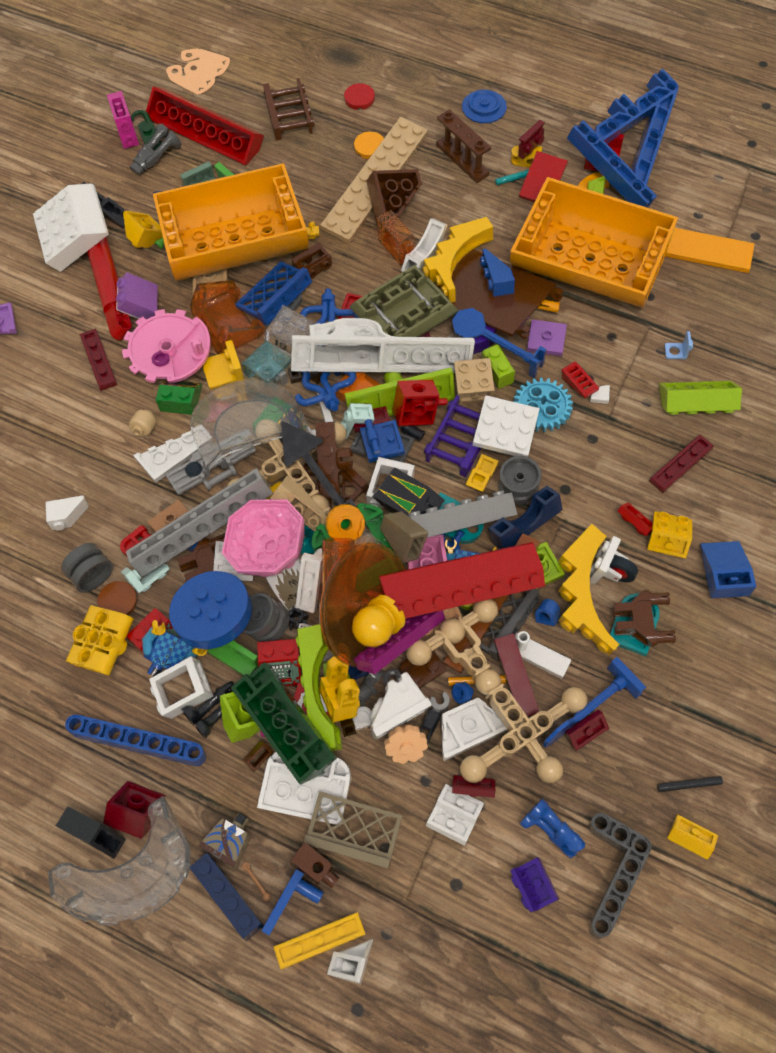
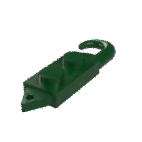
M136 110L131 115V120L134 122V118L138 115L144 117V121L138 125V130L144 145H146L154 136L156 130L149 114L144 110ZM161 141L153 148V151L160 146Z

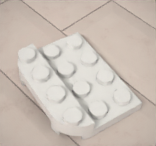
M275 752L268 759L257 808L312 819L319 791L347 799L352 780L350 768L343 760L337 758L323 770L324 774L300 785L277 752ZM323 797L321 808L325 814L334 809L335 806L331 799ZM335 801L338 806L342 804V802ZM345 806L339 808L342 815H344ZM337 810L326 816L331 824L337 825L342 822Z

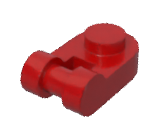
M144 525L139 526L121 541L120 549L126 557L127 550L152 535L148 533V529Z

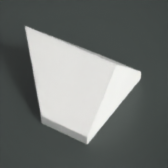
M373 939L339 952L334 951L327 975L361 985Z

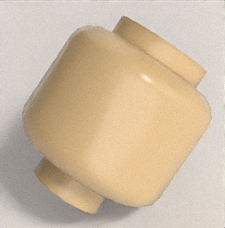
M149 410L136 411L129 421V427L136 436H148L156 426L155 416Z

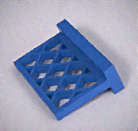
M280 261L235 304L236 308L260 319L261 323L267 326L312 283L308 269L303 267L297 269ZM282 268L286 269L285 272L278 273ZM286 277V280L278 281V278ZM275 279V282L266 284L269 280ZM275 287L274 291L266 292V289ZM263 290V293L255 295L256 292ZM263 298L262 302L255 303V300ZM252 301V304L244 306L246 302Z

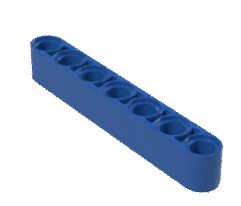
M71 715L65 722L68 732L79 739L191 766H200L206 760V752L200 744L81 715ZM77 723H81L79 729L73 730ZM101 727L100 732L96 735H93V731L96 728ZM116 732H120V736L113 740L112 736ZM135 737H140L138 743L132 744V740ZM160 741V745L156 749H151L154 742ZM180 746L177 753L171 754L173 747ZM194 751H200L197 758H191V754Z

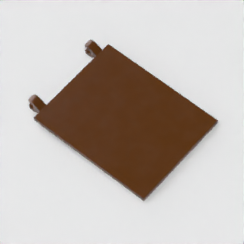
M472 249L459 261L453 271L452 281L455 286L456 301L452 302V304L458 310L474 308L483 313L485 325L511 337L517 333L521 338L527 339L530 335L528 333L530 328L523 324L548 295L554 300L560 301L563 290L555 288L556 284L503 262L511 268L515 279L514 293L494 297L492 290L488 289V278L485 279L484 267L480 265L482 253Z

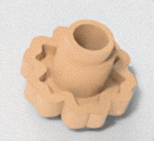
M406 724L397 726L389 731V738L384 741L386 755L392 756L394 762L401 764L407 763L408 760L416 762L424 756L423 751L428 748L426 734L420 732L419 727Z

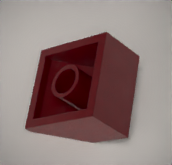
M127 781L107 802L103 824L142 839L152 828L166 795Z

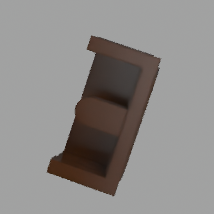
M318 242L293 257L292 265L297 269L302 267L308 269L312 279L332 266L331 255ZM318 254L319 258L311 262L312 256ZM305 261L308 265L304 266L302 262Z

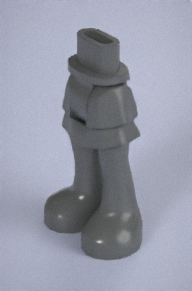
M158 124L156 126L154 136L146 145L142 146V149L138 151L133 159V163L129 166L137 175L146 172L147 169L154 166L168 148L173 147L177 149L182 145L179 138L172 131L169 133L165 125ZM162 139H165V140L160 144V146H159L155 151H153V148H154Z

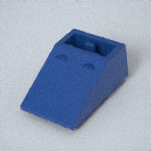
M740 542L700 543L710 598L750 596L756 588V582L752 566Z

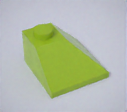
M234 692L220 696L223 727L231 743L248 739L260 731Z

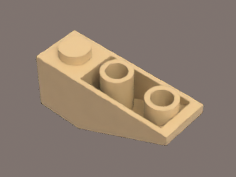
M286 476L270 497L272 500L287 499L304 518V524L314 532L317 526L321 523L323 525L326 523L327 516L304 488L288 476Z

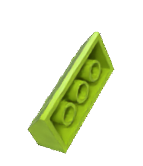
M733 381L659 383L662 408L671 415H677L679 412L697 414L698 411H704L705 413L712 414L722 410L724 413H733L734 410H741L742 388Z

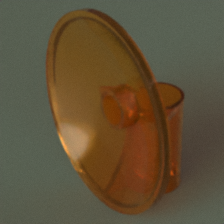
M352 538L322 539L321 630L330 652L340 662L348 666L357 667L354 658L360 652L367 649V646L362 645L355 639L352 632L353 618L360 609L368 606L373 598L381 595L379 576L405 570L398 556L384 545L370 542L355 544V539Z

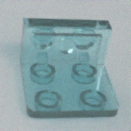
M266 340L242 362L244 373L248 378L257 375L266 383H270L291 363V357Z

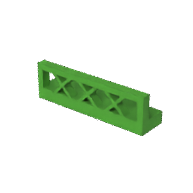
M234 640L221 647L207 649L209 655L242 676L245 674L251 675L259 667L258 656Z

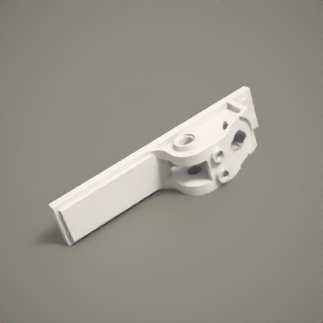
M341 318L328 323L309 325V336L292 335L291 371L430 373L451 367L453 373H455V361L472 360L475 341L474 338L395 337L384 333L381 325L376 321L365 318Z

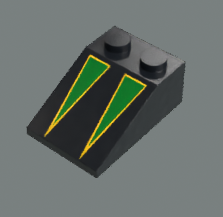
M395 467L372 496L389 512L396 513L402 511L408 517V513L420 511L421 514H425L426 509L433 507L439 509L445 501L430 487Z

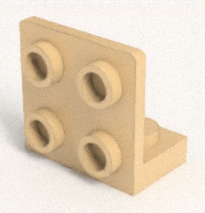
M490 358L454 362L457 395L460 396V403L484 401L485 395L494 397L495 390Z

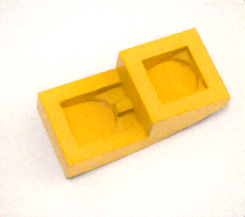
M481 454L476 467L473 468L467 480L466 486L483 493L499 461Z

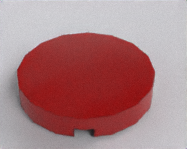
M353 84L345 90V104L355 110H358V108H362V110L367 109L374 103V90L366 84Z

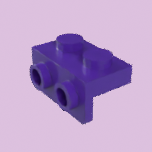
M539 857L510 870L512 882L516 888H519L522 894L521 901L530 912L538 911L559 900Z

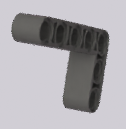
M597 813L589 822L590 832L624 853L589 924L590 934L596 939H603L612 932L651 851V842L647 837L607 814ZM596 820L602 821L605 829H598L594 822ZM616 831L622 832L625 837L624 841L617 840L614 833ZM635 843H641L644 846V853H640L635 849ZM625 862H631L635 866V872H628L625 868ZM617 881L625 885V892L617 891L615 888ZM607 901L614 903L616 907L615 913H610L606 910L605 903ZM600 921L605 925L606 931L604 934L597 932L595 929L596 922Z

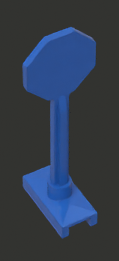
M474 308L459 310L452 319L454 332L461 338L483 336L524 359L526 363L530 364V377L536 378L538 367L544 366L546 355L544 347L540 346L535 354L526 352L487 330L483 313Z
M616 657L607 668L616 678L612 681V684L590 701L583 710L578 711L573 718L560 725L544 741L543 746L546 748L555 743L565 734V731L570 729L575 723L583 720L617 691L625 688L637 699L642 694V691L646 689V686Z

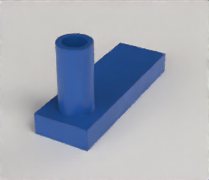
M296 869L261 932L268 936L270 935L294 891L318 904L324 892L301 879L304 873Z

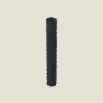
M721 776L659 783L657 784L658 792L722 785L723 779Z

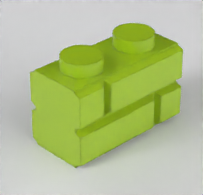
M499 345L483 350L482 359L490 358L493 381H495L496 387L500 389L514 382L515 370Z

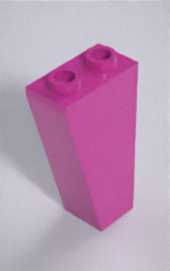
M122 91L107 94L123 148L126 149L139 145Z

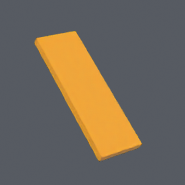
M675 228L665 257L749 273L755 243Z

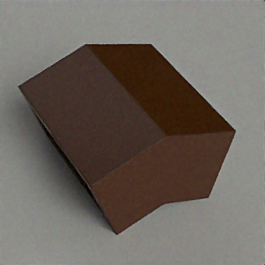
M259 741L242 761L254 772L273 751L264 742ZM262 749H264L265 752L252 765L250 762Z

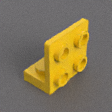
M232 340L225 341L227 349H224V353L208 357L203 365L209 389L244 380Z
M655 511L647 550L686 558L692 541V519L685 516L670 515L667 512Z

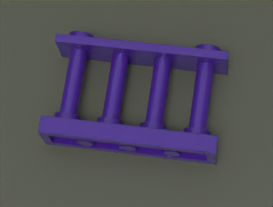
M456 395L455 399L449 402L448 412L432 442L426 445L424 453L426 454V462H430L432 456L435 455L457 464L460 468V475L467 477L481 448L472 446L473 442L466 443L446 435L445 432L448 426L473 435L474 438L475 428L452 419L455 413L458 412L479 421L481 413L460 406V396ZM440 441H444L466 450L467 454L465 457L460 458L437 449Z

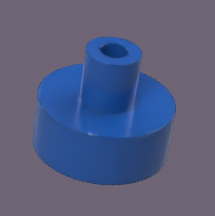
M466 682L456 683L452 688V696L459 704L469 702L474 693L473 688Z

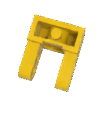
M336 655L328 661L326 677H321L319 691L333 723L356 717L357 710L360 707V689L354 679H348L349 665L343 655Z

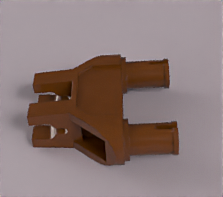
M225 533L211 539L203 538L198 542L191 554L177 559L181 572L197 567V570L184 574L185 582L199 574L213 571L215 556L213 550L215 549L216 541L224 542Z
M644 590L632 602L614 603V608H612L613 617H629V621L616 622L614 627L615 635H632L649 647H655L657 643H675L676 635H673L675 630L657 631L654 628L652 605H670L669 592L651 593L649 590Z

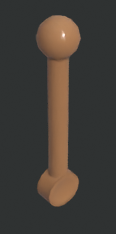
M244 862L241 866L242 869L247 871L263 894V900L270 901L271 894L266 892L250 869L251 865L248 862Z

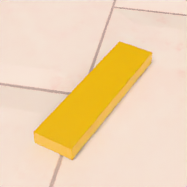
M357 912L274 946V951L282 970L366 934Z

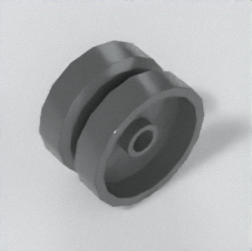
M514 456L507 459L502 464L499 472L498 490H504L505 494L512 492L516 505L531 502L532 496L539 491L542 477L540 467L534 460L525 456Z
M85 543L75 548L65 557L61 564V571L71 580V583L79 592L85 593L98 588L110 577L113 571V564L103 555V552L96 544Z
M256 593L250 596L252 600V614L243 633L251 636L258 642L279 640L284 635L289 624L288 610L284 605L264 593Z

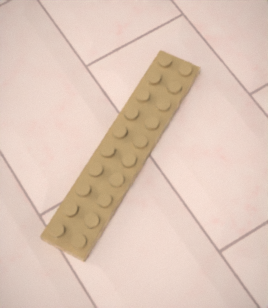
M400 116L321 223L320 230L349 244L373 211L366 182L372 171L402 170L427 136L428 129Z

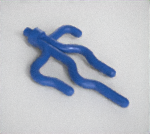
M325 289V293L322 294V305L308 306L300 312V322L303 324L306 322L307 314L322 312L321 318L315 324H323L327 320L332 322L335 320V315L359 318L352 309L342 310L335 306V295L332 294L331 289ZM334 372V374L340 376L341 372Z
M301 371L304 388L317 392L319 395L303 399L300 394H296L295 400L301 406H311L323 401L327 409L337 411L339 400L336 392L352 385L356 380V373L342 372L348 375L349 378L337 382L331 387L327 380L331 372H323L321 374L320 381L322 386L309 382V371Z

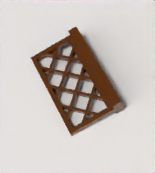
M307 463L304 466L306 472L308 471ZM353 468L339 472V475L343 477V483H340V487H342V497L344 500L352 499L354 502L362 493H367L369 488L367 481ZM307 472L309 476H315L313 472ZM295 474L293 476L299 479L302 475ZM317 479L315 488L320 492V483ZM346 487H354L357 490L353 495L345 496ZM326 498L329 500V507L332 510V498Z

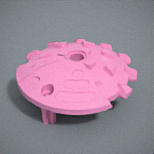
M165 309L154 311L156 316L150 317L147 320L144 317L138 319L135 322L138 326L133 333L127 331L124 337L125 341H129L128 349L122 350L123 358H130L132 362L129 369L134 375L140 372L146 375L145 380L150 383H155L156 379H167L169 383H175L195 374L206 362L210 353L211 340L207 327L198 317L192 320L185 316L186 311L177 309L174 314L165 313ZM158 351L169 355L170 361L165 366H155L152 363L153 354Z

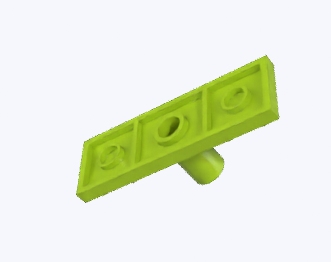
M450 367L405 379L402 378L400 372H386L384 375L385 384L344 393L347 409L350 403L371 404L372 409L386 406L389 416L394 415L392 408L397 381L433 379L440 394L439 398H447L448 401L454 400L453 371Z

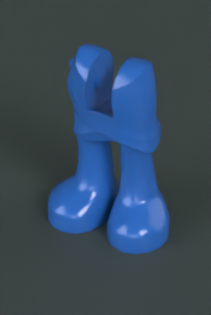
M543 798L520 822V825L525 829L533 825L540 827L549 836V840L569 858H573L577 852L585 847L583 839L570 829L566 822H561Z

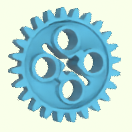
M534 378L532 384L526 381V386L521 385L520 390H517L516 396H514L513 402L539 408L535 425L536 432H538L539 428H542L543 432H546V428L553 431L554 426L559 429L561 424L565 425L566 419L569 420L572 413L573 401H571V395H567L568 389L562 390L563 384L557 386L556 380L550 383V378L546 382L543 381V378H540L539 382Z

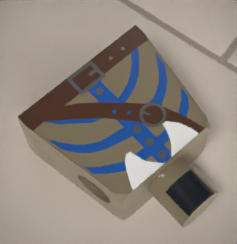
M240 813L237 814L232 823L222 818L202 840L199 847L237 871L250 840V835L243 831L249 819Z

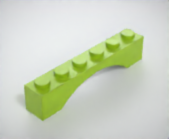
M318 624L297 629L296 643L300 648L298 661L303 673L301 675V684L305 690L303 703L305 708H307V717L333 751L342 750L340 728L332 722L326 713L319 693L320 668L329 650V641L322 631L324 626Z

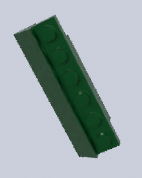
M264 662L251 675L245 674L231 687L300 785L324 774L323 770L338 758L268 663Z

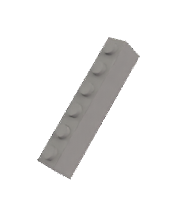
M503 490L493 493V497L490 498L486 494L476 497L477 501L474 502L470 498L460 501V505L457 506L453 502L443 505L444 509L441 510L433 507L426 509L425 514L416 511L408 513V515L427 530L428 538L491 522L502 517L517 515L512 492L505 494Z

